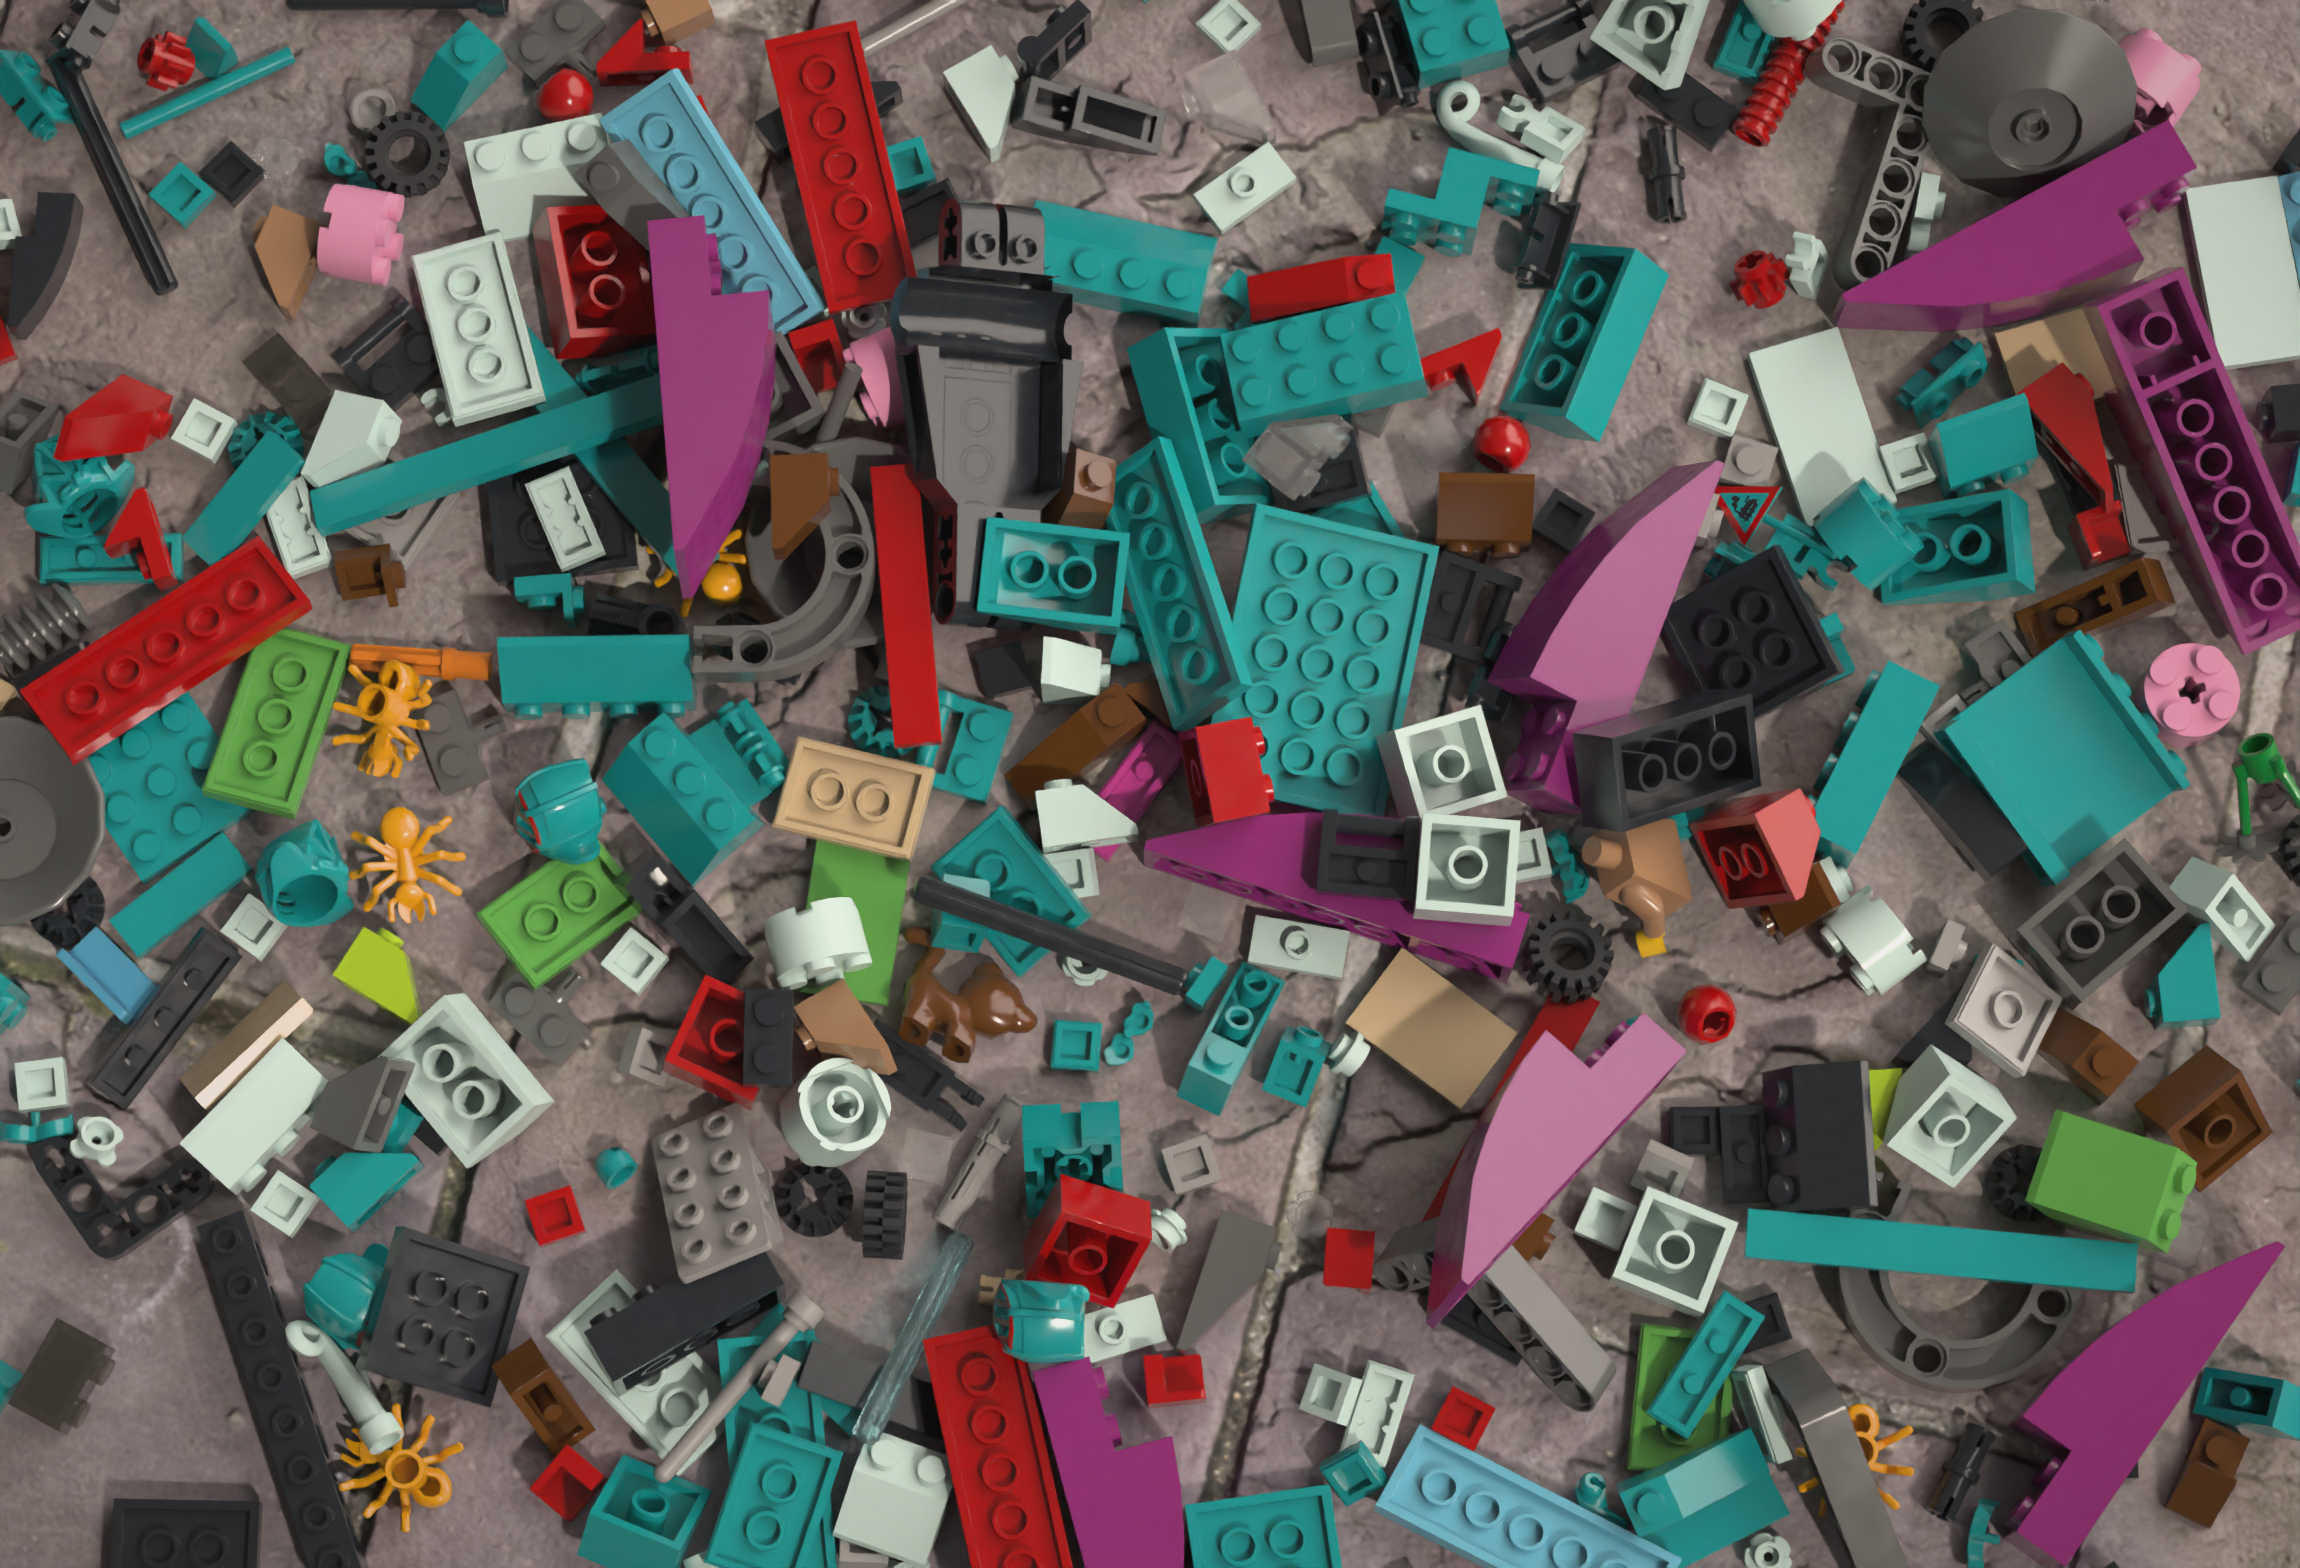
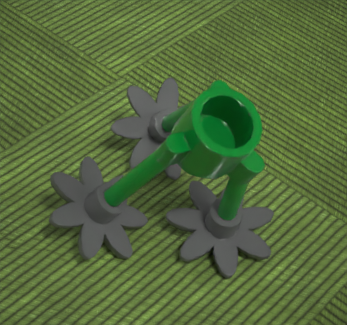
M2257 733L2243 739L2238 744L2237 752L2240 760L2231 765L2236 777L2240 829L2236 832L2237 838L2230 836L2220 837V842L2224 846L2216 850L2218 856H2232V861L2235 864L2244 862L2248 855L2254 861L2263 862L2265 860V853L2275 852L2279 849V844L2269 842L2271 840L2270 832L2256 835L2255 830L2251 828L2247 778H2252L2259 784L2269 782L2273 784L2258 793L2261 799H2272L2270 804L2272 811L2280 810L2287 800L2300 811V771L2297 772L2295 761L2291 760L2285 765L2273 736L2268 733ZM2300 827L2287 834L2292 839L2289 843L2292 847L2300 845Z

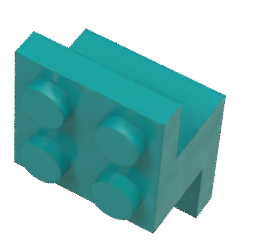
M1449 147L1435 199L1389 188L1384 205L1381 233L1388 234L1389 239L1402 245L1413 246L1416 242L1434 246L1436 252L1445 256L1460 257L1462 253L1471 255L1484 205H1493V209L1496 212L1507 216H1519L1520 213L1530 215L1540 170Z

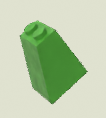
M2055 1110L2025 1201L2065 1229L2117 1242L2138 1244V1247L2168 1254L2172 1240L2177 1237L2180 1231V1214L2186 1196L2192 1191L2196 1182L2195 1169L2197 1162L2177 1147L2064 1111Z

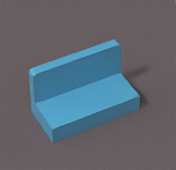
M97 926L69 953L61 948L55 954L126 1025L133 1019L135 1013L156 987Z

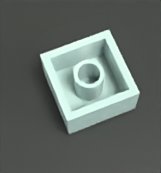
M1481 705L1375 736L1400 819H1405L1406 816L1420 817L1421 822L1423 813L1450 815L1508 797Z
M1423 813L1420 823L1413 919L1510 927L1514 914L1520 821Z
M1647 1186L1642 1194L1608 1283L1699 1319L1704 1313L1738 1222Z

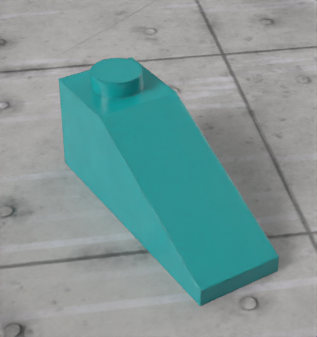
M1751 1426L1622 1481L1616 1484L1638 1538H1641L1696 1513L1770 1473V1469Z

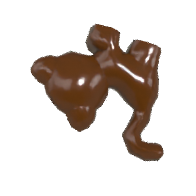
M909 926L904 930L903 936L905 941L925 946L926 953L915 962L911 976L903 985L902 1002L904 1011L901 1016L903 1020L898 1033L903 1040L914 1045L924 1046L931 1039L933 1032L943 1035L942 1055L956 1063H968L974 1053L976 1034L992 1040L1009 1032L1016 1034L1027 1033L1036 1027L1038 1018L1024 1003L1023 996L1017 986L1003 976V972L997 963L990 960L979 964L973 970L972 977L961 985L958 994H954L947 990L932 975L934 968L946 955L944 948L931 947V930L923 926Z

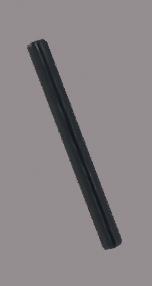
M58 56L50 62V66L152 289L158 296L168 294L177 289L178 281L82 73L76 74L69 71L65 66L66 61Z
M921 875L916 883L913 892V899L916 902L1172 995H1179L1184 987L1187 971L1181 967L928 875Z

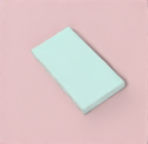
M2277 175L2188 188L2183 192V198L2208 328L2226 370L2300 359V289Z
M501 231L411 256L455 427L547 402Z
M1838 327L1749 353L1747 359L1802 522L1816 529L1813 524L1815 522L1813 518L1862 477H1865L1873 485L1879 495L1884 493L1895 505L1897 499L1880 455L1879 446Z
M616 1269L554 1327L546 1337L656 1454L663 1459L722 1391L721 1379L694 1352L670 1368L662 1370L661 1373L646 1382L635 1386L634 1389L620 1397L618 1396L584 1334V1331L591 1328L589 1321L596 1315L612 1307H615L616 1311L619 1312L635 1303L632 1296L638 1291ZM725 1418L722 1419L676 1473L678 1477L726 1433Z

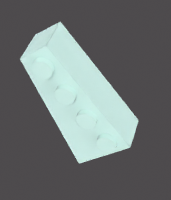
M1613 0L1591 34L1590 39L1663 90L1677 88L1681 86L1709 0Z

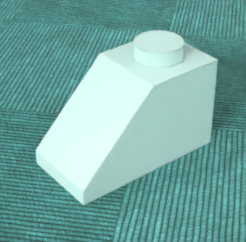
M992 45L944 71L943 77L946 90L992 163L1000 158L1016 100L1014 81L1018 80L1019 77L1010 59L1006 55L999 58Z
M335 390L301 474L316 489L373 470L385 463L391 447L396 444L399 438L402 420L384 400Z
M1043 637L1041 674L1043 703L1086 705L1097 697L1100 692L1110 687L1111 664H1102L1101 649L1055 637Z
M1060 779L1046 782L1043 784L1044 790L1035 791L1043 854L1138 842L1137 824L1083 784L1073 786L1071 779Z
M2193 856L2169 887L2189 909L2183 915L2187 921L2196 927L2199 924L2210 923L2211 938L2247 963H2249L2276 926L2233 873Z

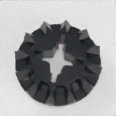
M88 877L68 897L69 900L78 898V903L72 907L73 917L76 921L74 924L62 913L53 915V910L31 920L32 927L42 938L57 945L78 944L96 926L100 927L105 913V900L100 887L91 877Z
M2024 1144L2003 1150L1992 1161L1988 1169L1986 1188L1990 1201L2001 1214L2012 1220L2031 1222L2046 1216L2025 1201L2028 1193L2027 1190H2023L2020 1193L2015 1192L2013 1195L2009 1194V1191L2014 1188L2013 1185L2018 1181V1177L2015 1174L2017 1171L2013 1165L2025 1175L2034 1173L2042 1147Z
M801 1163L792 1166L779 1181L776 1205L781 1219L792 1231L806 1237H823L837 1231L847 1221L853 1207V1191L848 1178L837 1167L809 1166ZM806 1181L808 1186H812L816 1191L822 1188L826 1189L830 1185L832 1186L822 1198L825 1205L824 1209L828 1214L824 1216L814 1206H809L806 1209L803 1207L799 1211L796 1210L806 1199L805 1188L802 1185L803 1182Z

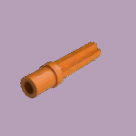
M354 644L349 655V664L356 665L361 672L379 673L385 662L397 660L412 666L419 676L441 677L442 680L455 681V679L490 681L493 668L492 653L459 651L457 648L444 647L441 650Z

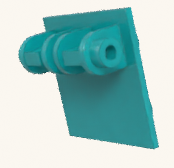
M745 698L736 705L731 701L722 706L717 711L720 716L689 736L749 806L752 807L783 787L790 761L748 699Z

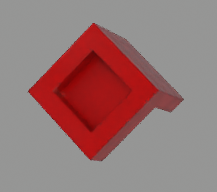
M833 318L789 332L788 335L796 359L815 395L836 388L846 361L842 353L843 348Z
M2120 500L2114 501V508L2108 513H2105L2099 506L2076 514L2067 527L2084 571L2127 557L2131 553L2118 519L2119 514L2123 510Z
M1327 1227L1324 1249V1286L1360 1289V1293L1370 1294L1376 1231Z
M1162 1354L1143 1356L1148 1408L1206 1403L1202 1358L1199 1354L1163 1357Z
M566 1445L529 1490L567 1522H572L607 1482L608 1478L573 1448Z

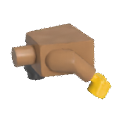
M1582 816L1577 817L1574 825L1567 831L1568 842L1574 850L1582 853L1583 861L1586 864L1597 867L1601 890L1605 897L1626 906L1641 919L1642 929L1636 931V941L1641 957L1645 958L1667 953L1663 939L1666 928L1665 918L1693 900L1676 821L1665 818L1626 832H1617L1584 827Z

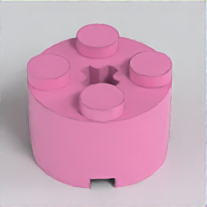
M2140 28L2135 35H2127L2118 43L2126 53L2137 83L2134 123L2129 130L2130 133L2137 136L2167 120L2170 121L2173 128L2175 127L2199 91L2200 81L2198 75L2202 70L2201 65L2195 58L2187 54H2179L2173 48L2164 44L2157 33L2147 28Z
M335 183L328 194L323 212L330 213L326 228L320 227L318 235L317 264L319 271L323 272L322 275L386 286L390 277L391 260L399 261L403 250L404 236L401 233H396L397 222H400L403 215L404 195Z
M890 326L850 343L851 348L842 351L846 363H855L863 369L858 384L860 387L865 386L867 390L859 393L870 420H873L876 428L885 427L886 430L905 423L895 357V340Z
M2196 643L2179 644L2162 652L2145 671L2135 694V707L2139 712L2145 711L2154 720L2160 731L2157 737L2167 742L2168 745L2177 748L2196 747L2208 742L2218 734L2236 712L2240 698L2239 680L2233 666L2217 647ZM2182 688H2185L2188 693L2195 695L2196 699L2192 704L2189 697H2180L2179 692Z

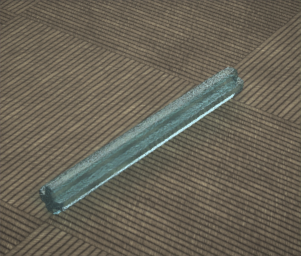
M954 1231L948 1236L852 1430L853 1436L865 1444L873 1445L879 1441L924 1349L922 1340L930 1337L974 1247V1240L963 1232Z

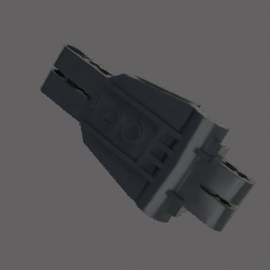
M950 198L942 207L939 219L938 266L917 270V277H906L896 288L891 302L890 324L895 340V357L913 481L934 508L933 612L938 623L942 625L979 628L985 626L993 629L1028 631L1035 624L977 613L987 517L1040 523L1041 510L1062 488L1084 361L1072 360V345H1069L1064 337V325L1067 317L1072 313L1073 294L1052 292L1053 280L1049 279L1060 276L1044 275L1045 225L1042 212L1038 208L998 203L994 205L989 202Z

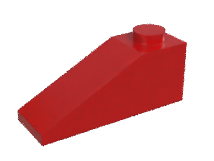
M1391 253L1340 257L1252 275L1246 278L1250 324L1269 323L1395 293Z
M2062 362L2018 392L2017 395L2025 393L2028 399L2033 430L2036 436L2104 512L2108 513L2114 508L2113 485L2093 401L2094 390L2084 375L2079 372L2073 374Z
M125 374L120 375L65 416L53 458L62 462L145 450L156 440H163L168 434L173 422V415L169 413L173 396Z

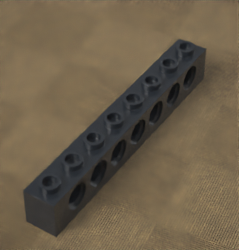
M242 1210L197 1226L309 1568H368L344 1493L338 1488L340 1481L298 1354L290 1348L285 1339L287 1321L253 1218Z

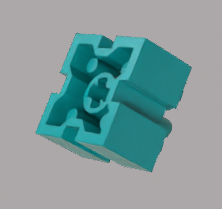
M1119 1101L1080 1103V1112L1061 1113V1104L1022 1105L1027 1218L1038 1217L1060 1174L1123 1193Z

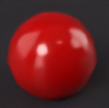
M561 69L536 95L537 107L543 118L550 123L588 116L593 108V89L587 78L576 70Z
M1511 416L1487 418L1476 428L1471 443L1477 461L1486 468L1503 474L1514 472L1527 461L1531 449L1529 434L1524 424Z
M1712 984L1697 985L1686 991L1678 1002L1676 1019L1683 1035L1701 1045L1715 1044L1728 1037L1735 1026L1737 1010L1730 994Z

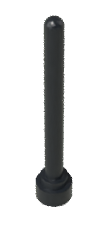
M286 0V6L292 11L477 9L479 14H486L487 18H507L509 13V0Z

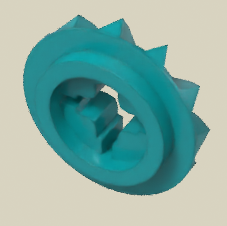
M268 410L261 414L248 415L245 421L233 428L230 444L227 445L232 466L237 470L258 444L256 434L261 433L264 436L268 430L276 432L303 458L304 441L297 426L286 415L282 416Z
M889 684L871 686L863 694L856 697L848 715L850 735L861 751L895 759L907 754L914 748L895 749L893 730L888 727L884 728L882 732L879 731L875 737L873 736L876 732L875 728L878 725V721L871 709L876 712L880 711L883 714L891 710Z

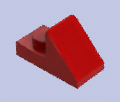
M639 19L596 63L601 87L650 85L670 70L676 68L680 70L688 84H694L693 63L690 51H682L681 48L675 46H662L654 49V52L647 53L646 29L643 19Z
M1499 327L1421 358L1426 385L1430 388V391H1438L1450 386L1456 381L1455 376L1461 374L1474 406H1477L1500 349L1502 334Z
M143 487L134 491L107 538L104 550L111 559L144 549L143 552L136 554L145 581L153 579L159 590L164 591L177 587L179 584L153 499L146 488Z

